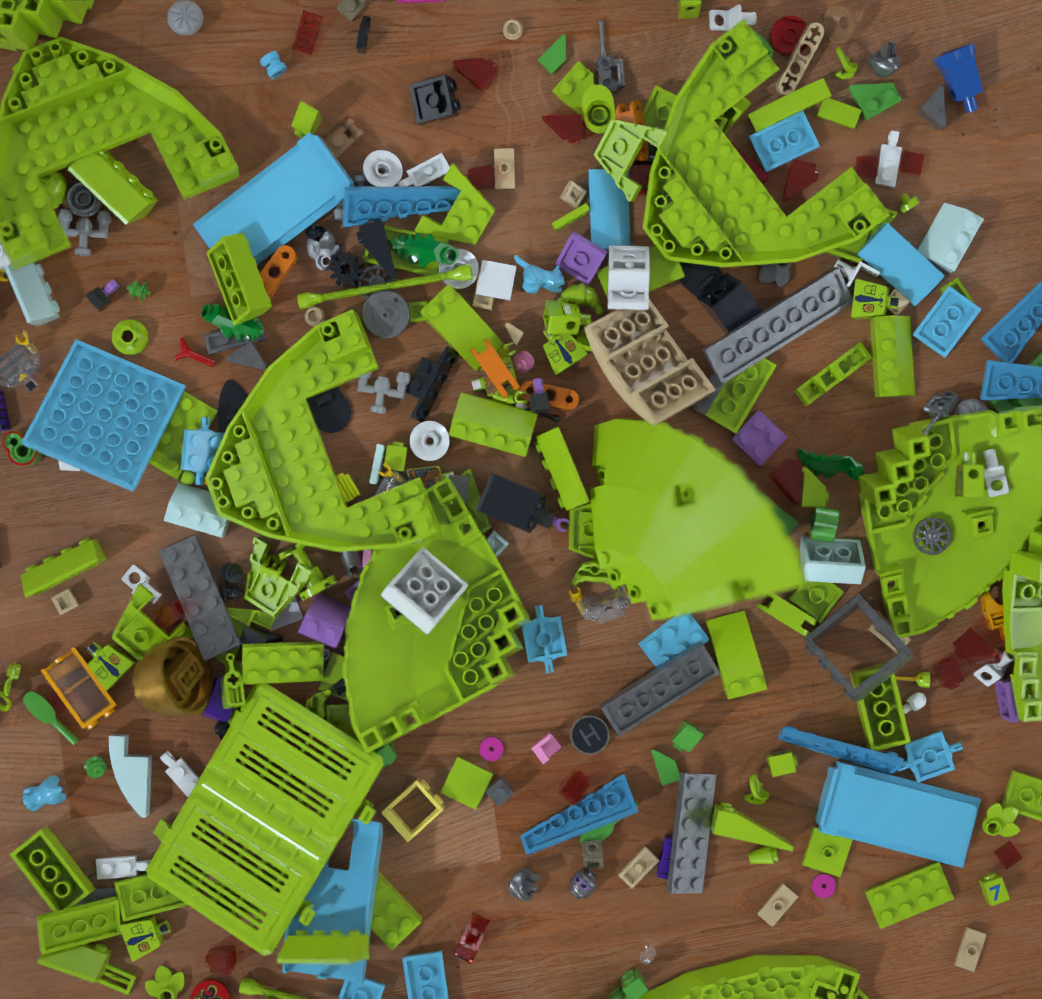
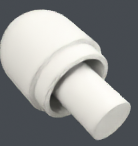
M916 692L905 700L906 704L902 706L904 714L909 711H918L924 707L927 702L926 696L921 692Z

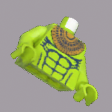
M508 343L496 352L516 380L511 357L509 356L515 354L516 350L510 352L509 346L513 343ZM482 368L481 373L483 377L471 380L474 392L486 389L488 397H491L494 401L504 404L528 402V400H522V395L527 394V392L519 391V389L515 391L508 380L501 384L509 395L503 399Z

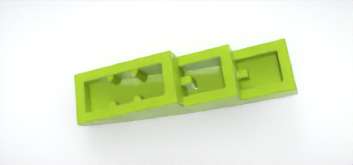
M822 78L748 114L757 133L832 97V94L825 79Z
M859 342L794 390V392L806 407L872 357L863 344Z

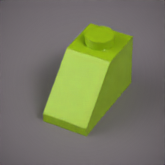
M301 101L291 126L295 130L294 134L302 139L309 132L314 135L323 119L319 111Z
M799 467V475H804L803 499L799 501V507H826V503L829 502V492L826 491V487L807 467Z

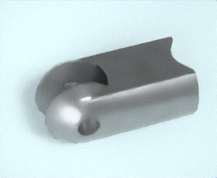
M359 551L339 552L347 576L354 579L351 568L357 566L361 574L364 567H362L363 563Z

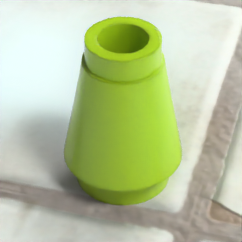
M764 846L748 852L750 864H774V862L779 861L777 848Z

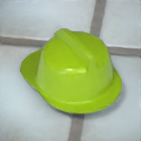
M603 85L588 87L582 96L584 121L592 132L605 133L611 120H616L612 93Z

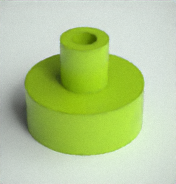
M907 193L900 196L903 204L899 209L904 214L920 202L916 196L910 199Z

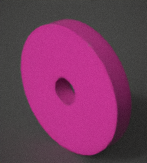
M488 737L480 744V754L488 761H495L503 754V744L496 737Z
M819 874L813 879L812 890L818 897L828 898L835 892L836 883L830 875Z

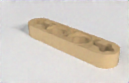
M810 23L805 27L776 82V90L779 94L788 95L796 89L824 36V28L820 23ZM817 27L818 35H814L811 41H814V44L810 41H805V38L810 39L812 36L810 29ZM803 44L808 45L810 49L806 56L800 53V47ZM794 62L800 66L797 74H793L790 70L791 64ZM786 74L794 77L795 80L790 79L788 82L789 90L783 91L782 83H786L789 77H786Z

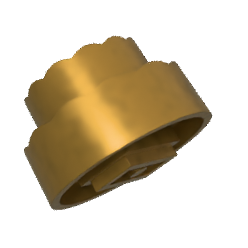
M176 637L151 646L143 659L134 667L132 682L135 687V695L140 700L141 705L151 712H157L170 719L202 712L210 701L213 688L211 668L209 662L204 661L198 645L189 638Z

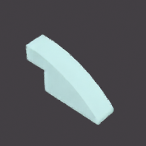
M111 734L109 736V753L115 778L129 804L142 818H146L150 815L152 755L128 754L129 734Z

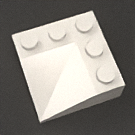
M422 546L386 587L381 596L423 632L428 634L468 587V584Z

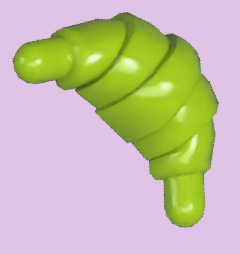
M585 283L571 284L557 300L581 306L590 305L592 309L594 308L597 315L603 313L595 288L587 286Z
M598 560L582 563V566L577 570L575 577L571 581L573 586H577L580 582L584 581L605 582L611 586L607 569L601 570ZM619 586L612 587V588H613L614 590H617V589L619 588Z
M327 688L322 692L316 693L310 699H307L305 708L325 720L327 715L326 701L333 694V690Z

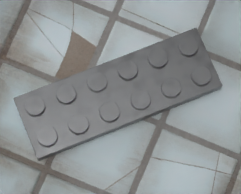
M193 535L159 551L204 661H208L241 646V640L198 537Z
M699 641L605 700L599 706L620 737L720 674L702 642Z
M680 772L666 889L668 893L703 892L716 774Z

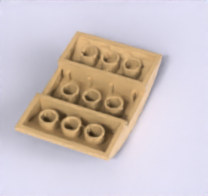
M649 299L648 310H616L586 326L585 332L592 351L612 386L637 414L655 426L713 393L715 388L694 359L688 360L667 332L669 325Z

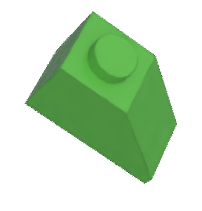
M683 719L673 734L671 741L674 743L673 747L683 752L686 750L690 752L704 734L700 729Z

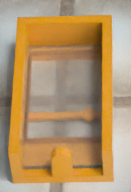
M75 647L64 656L56 659L47 668L40 670L82 729L86 727L89 730L99 723L98 719L104 715L107 718L116 711L114 707L117 704L101 685Z

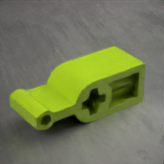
M233 653L225 655L222 659L226 674L220 679L223 709L246 705L242 676L239 672L234 671ZM231 678V680H235V683L232 684L227 679Z

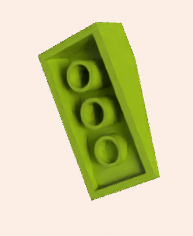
M449 284L420 311V315L475 371L481 366L471 353V348H474L479 354L487 349L483 342L486 338L495 351L504 345L500 338Z
M745 611L706 620L726 698L733 699L767 690Z
M720 802V805L714 804L710 825L713 834L793 851L794 847L787 839L736 810L731 804Z

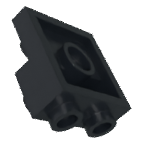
M442 75L409 85L418 125L459 116L458 111L461 110V104L459 99L455 98L454 93L457 90V84L450 76Z

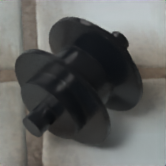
M315 224L305 231L307 239H313L318 242L325 233L323 227L316 226Z
M227 563L221 568L220 575L226 583H238L242 579L243 570L236 563Z
M226 583L223 590L220 591L226 603L230 599H234L235 603H237L240 595H244V591H240L237 583L233 587H229L228 583Z
M218 721L214 731L220 739H223L231 725L228 722Z

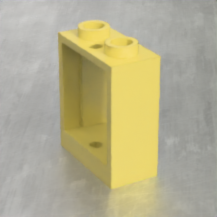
M419 778L415 779L381 812L407 842L444 810L442 805L444 801L439 795H433L429 789L431 787L424 779L421 781ZM415 787H418L436 808L411 830L392 808Z

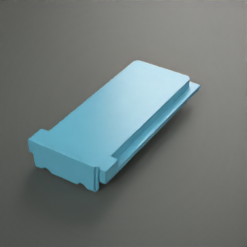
M309 132L296 142V146L205 214L193 226L209 248L215 245L223 236L244 233L246 240L249 242L252 256L258 266L274 254L279 247L286 245L344 200V187H354V182L323 139Z
M836 761L835 766L831 765L828 768L815 821L819 825L818 830L822 833L833 836L838 835L963 868L981 798Z

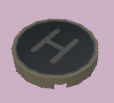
M584 715L573 723L570 730V739L573 746L579 752L585 755H594L601 752L607 746L610 732L602 718L595 715Z

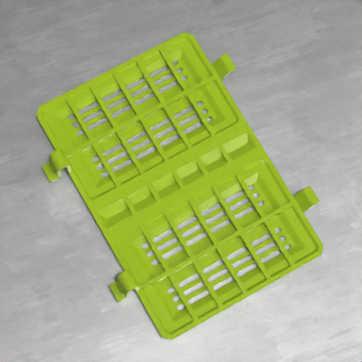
M268 683L255 684L245 700L246 705L242 706L240 710L233 708L228 721L231 726L172 826L163 819L156 826L153 833L162 843L146 868L149 879L263 956L273 954L295 916L301 915L298 921L307 927L310 925L317 912L312 910L314 904L305 898L355 815H360L358 820L369 825L375 815L376 810L372 808L374 805L364 798L384 766L382 756L374 751L366 754L360 742ZM266 707L271 708V712L267 711ZM276 712L291 721V723L288 724L275 716ZM262 714L267 715V719L263 718ZM272 719L287 728L286 731L271 723ZM258 721L263 722V726L259 725ZM297 725L310 734L309 737L295 729L294 726ZM269 726L283 735L282 738L267 730V727ZM290 733H295L296 735L304 739L306 742L302 743L298 739L291 736ZM316 737L329 746L328 749L314 741L313 738ZM286 739H289L298 746H300L301 750H298L297 748L287 743ZM247 744L248 746H250V748L247 749L244 747V745ZM312 744L325 753L324 756L311 749L309 745ZM333 749L347 757L348 760L345 761L332 752ZM256 750L269 759L268 762L254 754L253 751ZM243 751L244 753H246V755L243 756L240 754V752ZM308 751L309 753L320 759V763H318L317 761H315L314 759H312L304 753ZM330 756L333 759L337 760L338 762L343 764L344 767H339L338 765L330 761L328 757ZM252 757L253 759L263 764L265 767L261 768L257 764L250 761L249 758ZM236 758L242 760L241 763L237 762ZM274 762L287 770V774L274 767L272 763ZM324 764H328L332 768L339 771L340 774H335L334 772L326 768ZM245 765H250L251 767L259 771L260 775H257L250 769L246 768ZM270 769L283 777V781L270 774L268 770ZM293 774L294 776L298 777L299 779L307 783V785H302L298 781L291 778V775ZM266 776L280 786L277 788L263 778ZM289 781L303 790L302 793L287 785V782ZM313 787L326 796L325 799L311 791L310 788ZM285 788L299 797L298 800L283 792V789ZM309 794L322 803L321 806L307 798L306 795ZM302 801L318 810L317 813L303 805ZM210 824L219 829L220 831H222L223 833H225V835L222 836L221 834L210 828ZM197 825L202 828L201 831L197 829ZM206 831L221 840L220 843L206 835ZM193 832L198 835L197 838L192 835ZM229 836L237 842H239L240 844H242L244 847L240 848L239 846L228 840ZM203 838L216 846V850L202 842L201 839ZM225 843L233 849H235L236 851H238L240 854L236 855L235 853L224 847ZM249 849L263 858L262 861L249 854L247 850ZM222 850L223 852L234 858L235 862H232L231 860L220 854V851ZM179 855L184 858L183 861L179 859ZM244 856L247 857L248 859L259 865L258 868L254 867L242 858ZM175 862L180 865L179 868L175 866ZM191 862L192 864L203 870V872L200 873L187 863ZM266 862L281 870V874L267 866ZM241 863L255 873L252 875L238 865ZM184 868L193 873L194 875H196L197 877H199V879L196 880L195 878L184 872ZM262 869H265L278 879L275 881L274 879L263 873ZM209 874L221 882V886L207 878L206 875ZM180 875L195 884L194 887L180 879ZM258 876H261L262 878L273 884V887L271 888L270 886L259 880ZM205 881L206 883L217 889V893H215L207 886L202 884V882ZM227 886L228 888L239 894L241 897L237 898L236 896L225 890V887ZM201 888L214 898L211 900L206 895L198 891V889ZM223 893L224 895L235 901L236 905H233L232 903L221 897V894ZM245 899L248 900L253 905L258 907L259 911L255 910L243 901ZM219 900L227 907L232 909V912H229L228 910L217 904V901ZM240 906L254 914L255 918L239 909ZM236 913L250 921L251 924L249 925L237 916H235Z

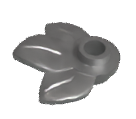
M326 231L319 242L307 239L306 248L308 256L314 259V264L319 270H328L333 265L332 259L337 260L339 259L338 254H342V244H335V238L330 231Z
M792 262L785 263L783 266L778 263L759 265L762 268L759 272L758 281L760 283H771L775 280L779 287L784 286L790 278L789 268Z

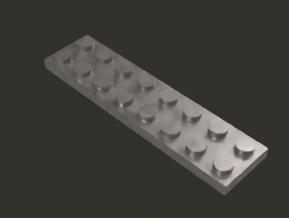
M832 268L704 347L703 351L719 383H725L851 305L853 298L839 268Z

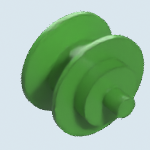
M136 279L131 286H127L131 299L138 296L139 300L142 301L147 295H151V292L148 291L147 282L140 285Z
M93 756L85 762L84 769L90 778H99L106 772L107 766L101 757Z

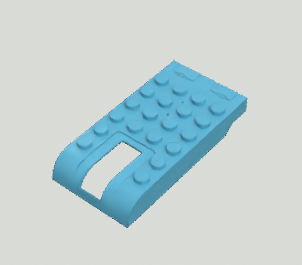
M358 819L351 820L353 821L354 833L349 870L329 868L328 859L305 898L314 904L312 910L317 913L308 927L298 921L301 915L295 916L285 932V940L288 935L295 934L296 930H307V933H313V930H325V934H330L331 930H343V934H348L349 930H361V934H369L370 941L383 836L381 823L370 821L369 825H366ZM367 959L351 964L283 963L282 973L293 971L318 975L317 978L320 979L331 977L356 981V984L361 985L365 980Z

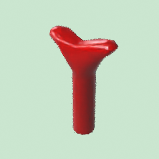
M180 338V352L174 357V361L190 357L209 367H214L215 360L191 350L185 343L184 338Z

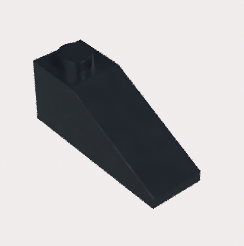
M382 220L358 226L359 232H356L359 244L363 243L365 249L393 281H398Z

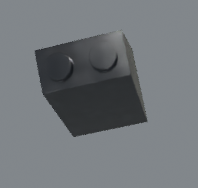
M727 272L696 297L725 334L763 312L744 283Z
M492 473L476 510L531 533L537 526L538 515L545 508L547 497Z

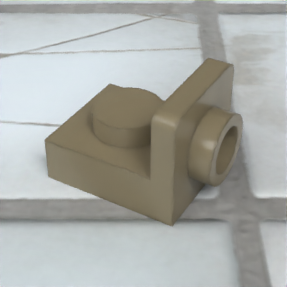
M342 0L336 8L353 22L367 6V1Z
M583 841V869H603L602 841Z

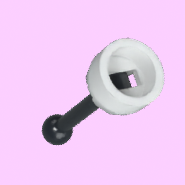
M515 403L514 405L515 407L530 411L528 403ZM544 412L538 413V415L553 419L554 422H559L561 419L559 415H551Z

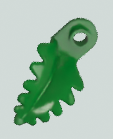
M416 233L414 239H412L411 234H407L406 239L401 234L399 239L397 236H394V239L389 240V244L392 246L391 249H396V255L402 253L401 258L403 260L410 256V264H414L419 260V267L424 268L433 261L444 265H452L458 259V251L453 246L437 242L430 233L426 234L424 239H422L420 233Z
M207 303L202 308L201 318L205 322L217 325L226 338H231L234 334L236 339L241 341L244 335L246 341H250V336L252 340H255L264 332L262 322L260 320L257 321L258 317L234 326L227 307Z
M797 449L798 458L802 459L801 465H807L809 470L814 469V476L823 473L824 478H829L840 471H845L849 478L853 481H858L859 476L864 475L862 464L855 462L851 456L842 457L837 454L830 455L829 457H826L824 454L817 456L813 452L809 454L807 450Z

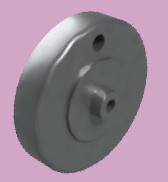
M381 290L373 293L365 301L362 308V320L367 330L373 335L380 338H392L402 333L407 327L410 320V308L405 298L399 293L392 290Z

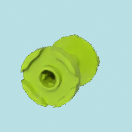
M296 544V548L293 547L279 554L280 561L293 555L297 563L304 564L315 571V575L306 584L307 590L299 594L302 601L338 582L334 575L325 579L318 566L313 567L304 551L307 545Z

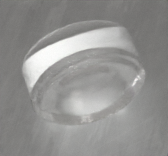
M650 944L646 945L639 961L649 965L655 957L656 948Z

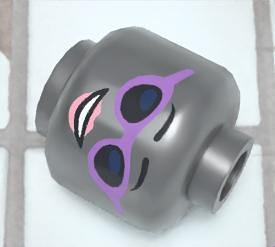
M580 869L569 880L570 887L568 889L577 899H587L598 888L597 876L591 870L585 871Z

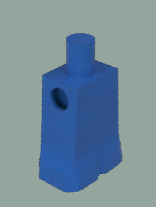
M974 43L933 58L936 67L942 73L953 102L963 100L967 113L978 110L974 95L983 92L975 62Z

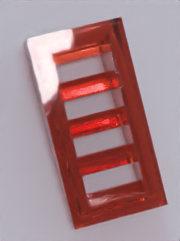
M303 10L292 49L312 55L324 16ZM307 17L317 20L316 24L307 22ZM304 26L315 28L314 32L305 30ZM302 33L312 36V39L301 37ZM302 41L310 44V46L308 48L299 45V42Z

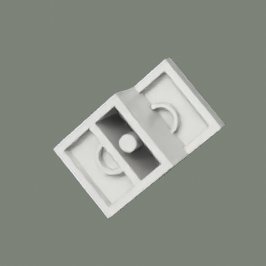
M609 246L608 309L648 310L649 246Z

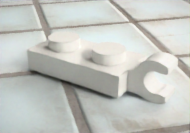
M891 130L888 135L887 145L882 144L880 147L874 185L894 188L896 185L902 147L896 146L899 138L898 131Z
M440 153L408 170L407 174L409 177L399 181L397 184L398 186H425L446 175L450 167L443 154Z
M169 751L165 752L160 757L169 766L165 772L184 794L189 797L199 780L198 775L182 757L176 760Z
M137 855L97 858V880L136 877L139 875L138 870L146 871L151 860L137 861Z

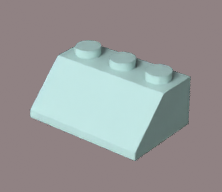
M943 203L917 251L935 267L947 274H951L956 270L984 219L965 208Z
M33 262L16 270H13L11 265L4 267L27 323L41 326L60 318L58 314L60 308L57 302L52 300L50 295L52 289L49 283L44 281L42 275L45 273L40 263Z
M179 482L170 498L164 517L166 522L218 537L226 536L230 520L218 515L210 491Z
M801 536L800 557L807 581L861 584L866 566L860 540L834 538L833 543L809 540L808 537Z

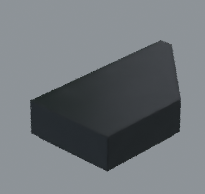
M363 16L359 27L356 44L358 53H366L371 22L369 16Z

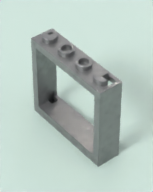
M860 594L855 596L803 639L806 643L804 648L811 656L816 655L819 659L817 663L824 671L828 669L833 682L836 685L841 684L845 688L843 693L850 700L853 698L857 703L914 657L912 651ZM859 608L899 654L855 689L815 643Z

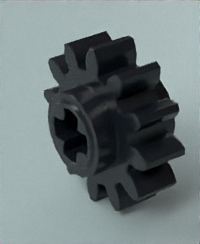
M347 252L345 258L338 254V261L332 259L335 266L329 267V270L334 272L330 278H337L335 282L337 286L343 282V287L347 289L348 283L355 287V280L362 282L359 274L362 275L365 272L359 268L364 264L362 262L356 263L358 256L355 255L351 259L350 253ZM349 267L351 272L349 274L346 273L344 275L345 272L343 271V268Z

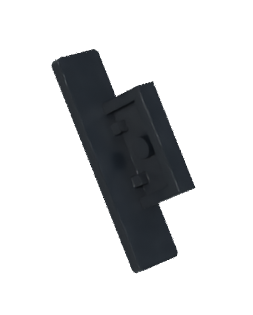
M446 346L438 363L422 357L406 388V393L419 399L411 414L413 419L422 423L428 417L434 401L438 398L439 392L457 360L458 353L454 349Z

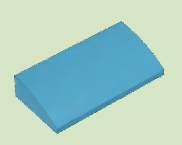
M605 169L589 170L591 242L605 251H609V246H631L629 201L625 197V193L617 187L615 180Z
M882 223L857 253L870 267L879 271V275L905 296L913 306H916L945 276L888 223Z

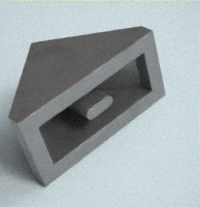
M943 86L938 87L917 111L920 116L937 130H943L946 127Z
M252 342L226 358L227 362L261 370H267L268 365Z

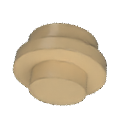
M509 20L504 24L503 34L507 39L516 40L521 37L523 27L519 21Z
M314 306L305 312V320L310 326L315 327L324 322L325 314L321 308Z

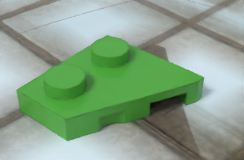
M893 83L851 85L847 88L858 108L861 109V113L866 121L902 101Z

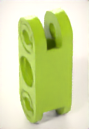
M774 593L768 594L771 600L767 606L757 604L756 607L805 637L810 632L801 627L803 622L807 621L813 626L817 623L816 619Z

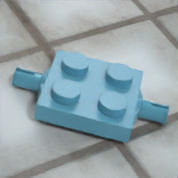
M201 417L200 429H184L181 469L196 472L195 485H204V473H208L225 434L209 430V417Z
M539 605L540 613L538 606H534L536 618L522 626L528 662H544L546 673H550L548 667L550 665L552 673L554 672L552 660L557 657L567 656L561 617H544L543 605Z
M942 731L912 740L911 743L903 744L907 760L903 762V766L898 769V772L910 768L913 771L916 782H921L955 770L952 753L963 750L962 744L958 742L948 745Z

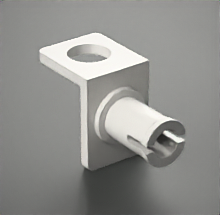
M736 5L730 10L709 11L710 30L729 31L743 19H745L748 25H755L757 20L755 12H742L741 5ZM716 15L723 17L724 24L722 26H718L715 23L714 18Z
M838 259L834 266L839 268L841 274L848 278V288L859 269L876 278L880 274L879 271L861 261L857 267L853 268Z
M994 449L984 451L983 455L987 468L984 469V478L989 497L1008 494L1009 489L1004 466H999L996 451ZM995 480L1003 483V488L999 491H994L991 488V484Z
M132 565L121 578L125 584L133 589L132 594L139 583L144 585L153 593V598L150 600L153 604L162 596L161 593L149 585L151 578L136 565ZM133 572L140 575V581L137 584H133L129 580V576Z
M995 648L987 663L976 670L974 676L986 686H990L1002 678L1009 663L1015 660V656L1007 653L1006 650L1001 653ZM982 672L989 673L992 679L984 678Z

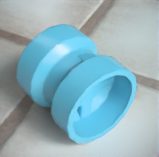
M276 51L266 54L260 60L262 66L268 70L267 74L271 79L279 77L287 70L286 65L279 60L280 56Z

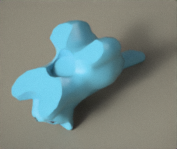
M518 255L514 256L517 264L524 268L522 287L526 292L534 294L540 288H546L551 292L562 291L561 285H564L565 281L559 265L552 271H546L538 266L530 265Z
M51 775L39 786L25 788L23 791V804L26 808L34 812L46 804L55 805L64 802L66 794L62 793L63 788L58 786L59 777Z

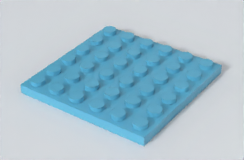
M75 339L21 443L23 446L135 492L179 404L182 394L186 390V385Z

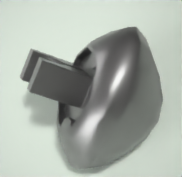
M890 40L888 45L882 44L881 51L874 52L867 57V64L876 76L888 77L899 69L901 62L899 55L896 53V42Z
M529 867L523 868L510 877L508 892L518 900L531 901L535 890L539 889L535 882L541 881L542 877L538 874H532Z

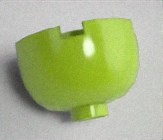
M55 171L39 178L53 209L59 207L58 205L62 202L65 203L67 201L69 186L62 173Z

